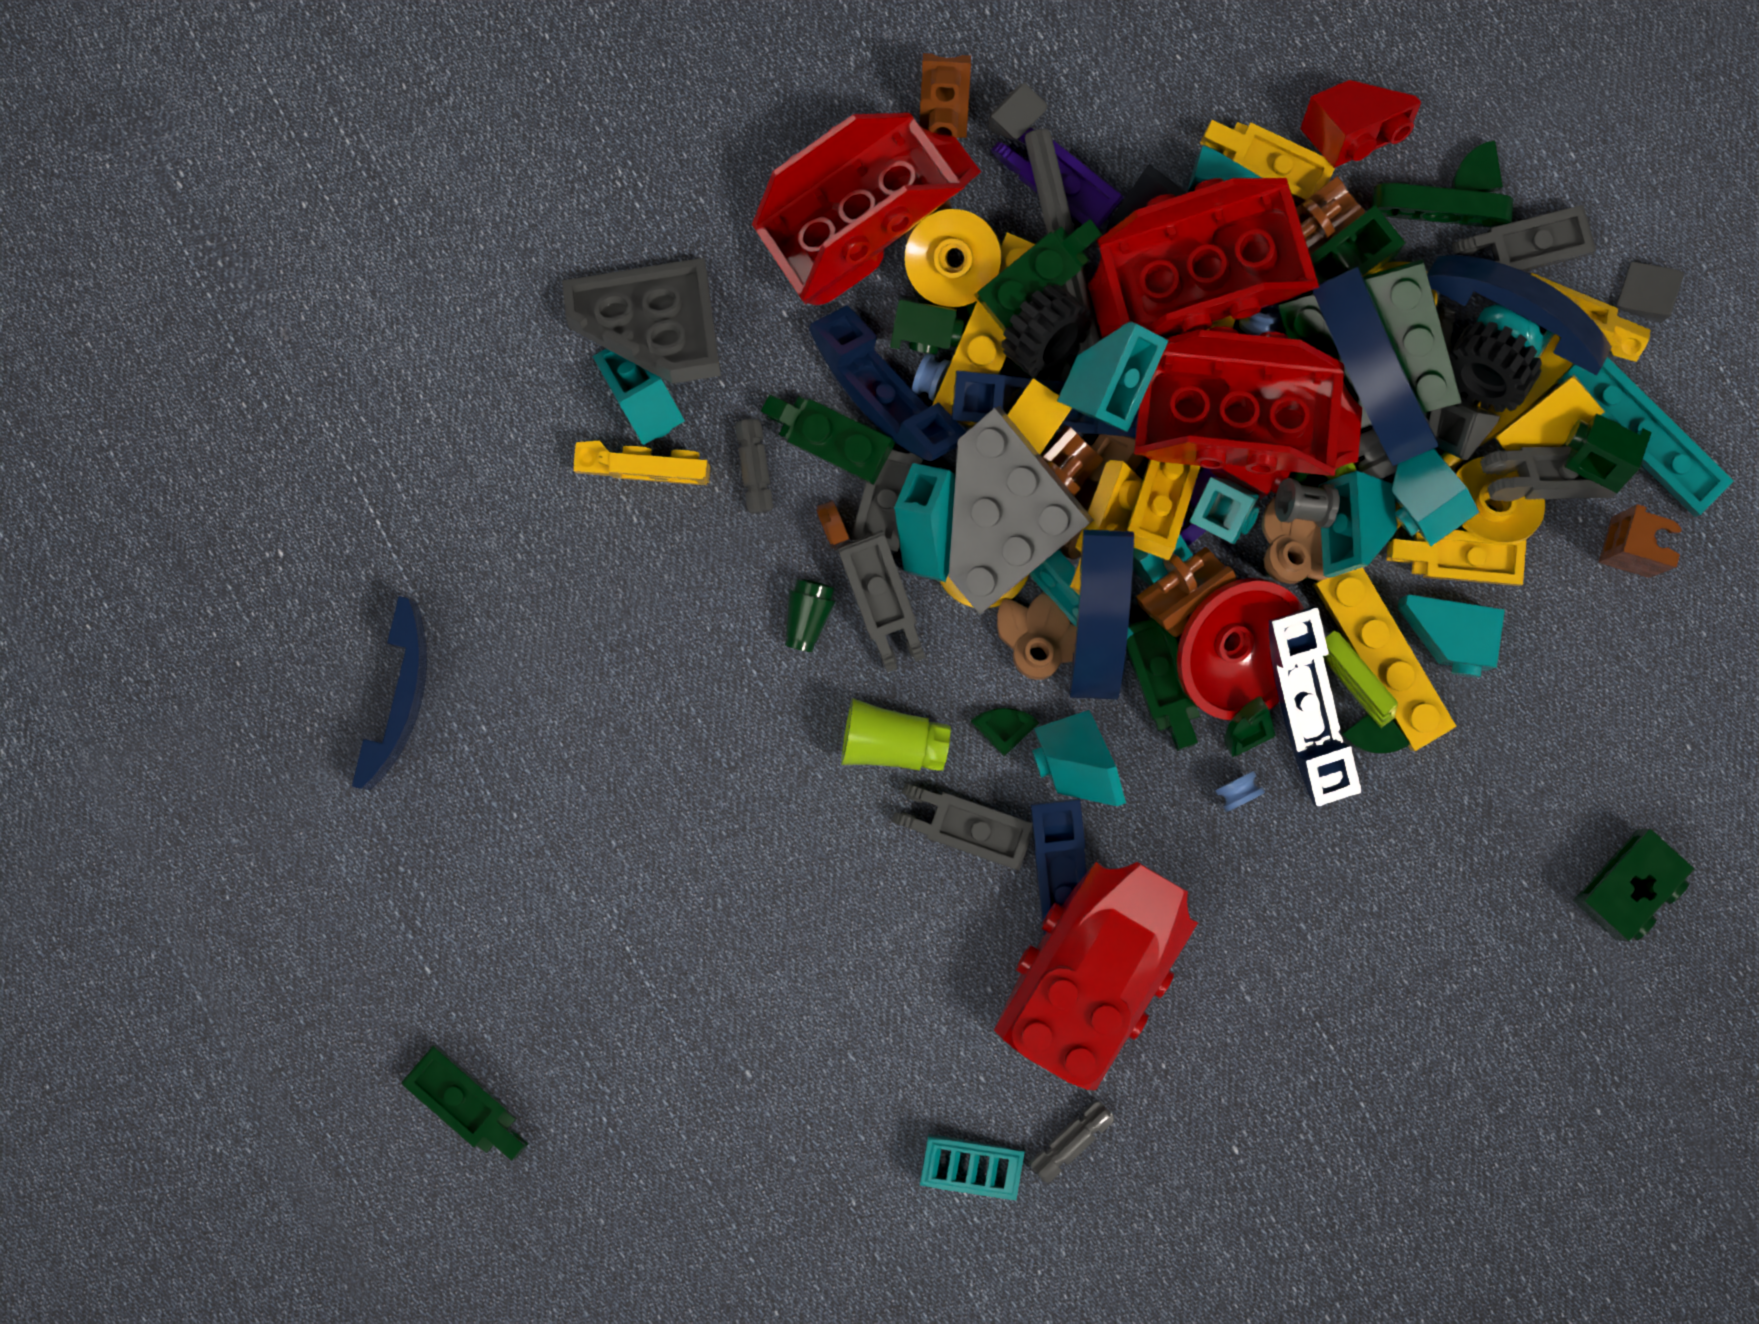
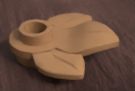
M1273 497L1265 508L1261 524L1262 531L1269 542L1264 557L1267 573L1274 580L1287 584L1298 583L1306 577L1319 581L1327 579L1328 577L1323 576L1321 527H1318L1313 521L1294 519L1290 523L1279 521L1275 514V497ZM1288 554L1292 558L1293 563L1289 560Z
M1045 592L1038 595L1032 601L1029 608L1013 600L1003 599L997 613L998 635L1006 645L1013 649V662L1022 675L1034 680L1046 679L1056 672L1061 663L1072 662L1075 651L1076 627L1074 624H1070V620ZM1030 649H1042L1046 654V659L1042 661L1034 659L1031 656Z

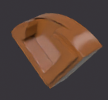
M833 500L818 505L816 512L829 545L835 551L837 547L850 542L848 534Z

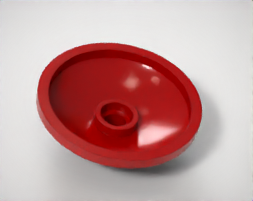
M1246 578L1233 581L1215 590L1205 598L1187 621L1178 646L1177 671L1182 688L1188 698L1207 714L1224 720H1232L1239 710L1259 696L1267 705L1268 710L1278 704L1279 698L1270 651L1269 620L1303 610L1304 607L1298 598L1285 587L1261 578ZM1231 634L1229 641L1225 643L1226 639Z

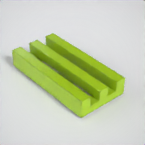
M1333 631L1325 637L1329 653L1323 656L1325 663L1379 727H1384L1395 718L1398 706L1397 700L1341 634Z

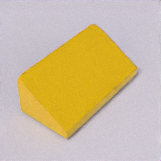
M1573 374L1497 434L1495 438L1506 451H1518L1522 447H1560L1566 442L1570 431L1579 419L1589 423L1596 413L1601 415L1605 411Z

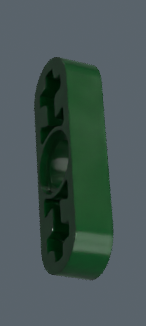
M1383 183L1374 186L1372 207L1376 205L1382 214L1389 218L1493 228L1512 222L1514 199L1508 195Z

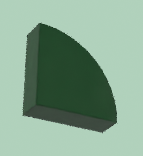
M1495 140L1483 143L1467 154L1456 171L1452 181V189L1479 192L1501 190L1503 184Z
M1261 696L1253 699L1239 710L1226 729L1224 742L1232 757L1238 756L1276 736L1268 707Z
M1009 708L989 710L971 720V723L1003 757L1039 724L1031 715Z
M1369 714L1365 715L1341 734L1342 739L1353 748L1372 754L1392 753L1410 745V742L1393 720L1380 728Z

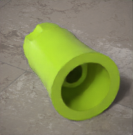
M852 698L843 739L841 765H877L918 771L923 767L930 770L943 771L949 750L951 726L943 723L929 722V718L903 714Z

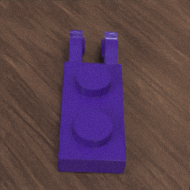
M1030 127L1018 140L1026 145L1025 134L1034 129ZM1053 140L1072 222L1080 227L1091 219L1095 226L1100 229L1121 204L1124 197ZM997 142L992 148L991 153L1009 170L1018 174V179L1038 194L1030 160L1027 162L1011 147L1002 142Z

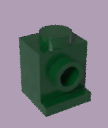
M900 294L890 348L900 349L901 340L910 341L909 349L928 354H937L939 347L949 349L951 346L957 348L961 339L964 319L955 318L956 307L940 306L927 299Z
M1597 413L1589 423L1579 419L1566 440V446L1570 447L1571 451L1565 468L1618 493L1640 469L1652 432L1642 428L1637 434Z

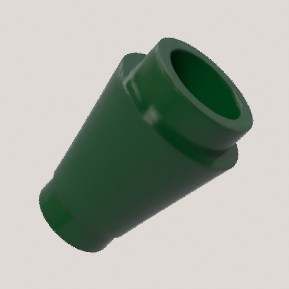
M796 579L794 589H789L785 646L805 652H813L815 643H817L836 600L832 599L834 587L812 580Z

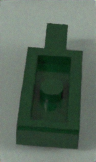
M1091 219L1070 235L1061 226L1054 233L1050 232L974 295L1004 332L1006 328L1012 327L1013 324L1010 322L1013 314L1019 315L1021 313V304L1024 301L1028 303L1032 301L1033 293L1037 290L1042 293L1043 288L1047 285L1052 287L1054 284L1063 286L1082 270L1081 267L1089 261L1082 250L1101 236L1102 233Z
M769 394L761 409V412L766 414L768 418L783 425L778 435L787 439V442L792 446L871 485L875 484L896 443L892 438L820 403L811 399L806 400L800 396L797 397L792 406Z
M1152 617L1128 625L1133 634L1127 639L1126 652L1151 721L1155 722L1158 731L1169 729L1177 751L1198 744V740L1190 720L1200 717L1197 706L1186 695L1179 680L1177 671L1178 643L1176 638Z
M433 1045L401 1082L408 1091L473 1148L478 1146L485 1153H488L495 1146L507 1158L513 1161L529 1144L510 1127L517 1118L508 1111L509 1108L437 1045Z

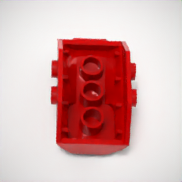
M911 113L853 114L840 124L832 127L826 134L805 149L791 156L772 172L752 226L804 304L823 305L834 300L871 274L880 265L884 249L964 189L981 171L956 137L934 133L920 127Z
M1213 178L1199 183L1195 187V191L1177 197L1174 194H1165L1151 199L1147 203V207L1135 210L1097 240L1101 259L1095 275L1088 283L1102 337H1107L1128 322L1136 323L1161 337L1182 331L1183 333H1188L1199 329L1208 330L1213 326V321L1229 316L1232 319L1248 318L1259 313L1263 307L1319 288L1287 178H1232L1226 181L1221 178Z
M1218 326L1209 330L1199 329L1165 338L1169 341L1138 408L1134 455H1143L1157 462L1194 465L1208 469H1219L1225 467V465L1245 466L1246 470L1256 474H1272L1276 470L1335 476L1336 469L1358 462L1363 407L1353 399L1344 384V363L1302 340L1289 339L1287 335L1279 332H1264L1258 336L1239 334L1233 328Z
M1095 862L1068 895L1064 904L1060 906L1054 903L1041 925V929L1046 931L1037 948L1029 945L1021 956L1015 968L1021 974L994 1031L1002 1040L1025 1058L1070 1084L1086 1090L1096 1091L1128 1037L1135 1040L1142 1032L1149 1018V1015L1144 1011L1153 996L1160 999L1174 978V973L1170 969L1199 923L1189 916L1187 906L1188 891L1139 862L1117 869H1107Z

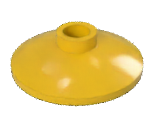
M945 209L927 216L914 228L907 241L905 267L910 282L920 295L940 306L961 307L974 303L978 300L974 294L995 278L1001 269V247L995 232L985 220L966 210ZM953 248L961 250L964 255V261L959 267H953L947 261V254Z
M1484 457L1476 458L1463 465L1456 475L1468 488L1479 510L1478 514L1462 524L1464 529L1480 540L1498 545L1519 543L1529 538L1538 529L1545 514V499H1525L1524 496L1514 501H1494L1490 498L1487 488L1489 484L1497 481V479L1519 477L1517 470L1505 475H1486V473H1483L1480 463L1482 461L1481 458ZM1487 504L1494 506L1497 511L1490 509Z

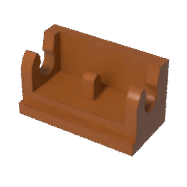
M1634 505L1611 517L1598 563L1647 578L1677 567L1680 554L1668 547H1659L1654 535L1659 529L1666 530L1671 534H1678L1682 529L1675 521L1648 513L1645 506Z

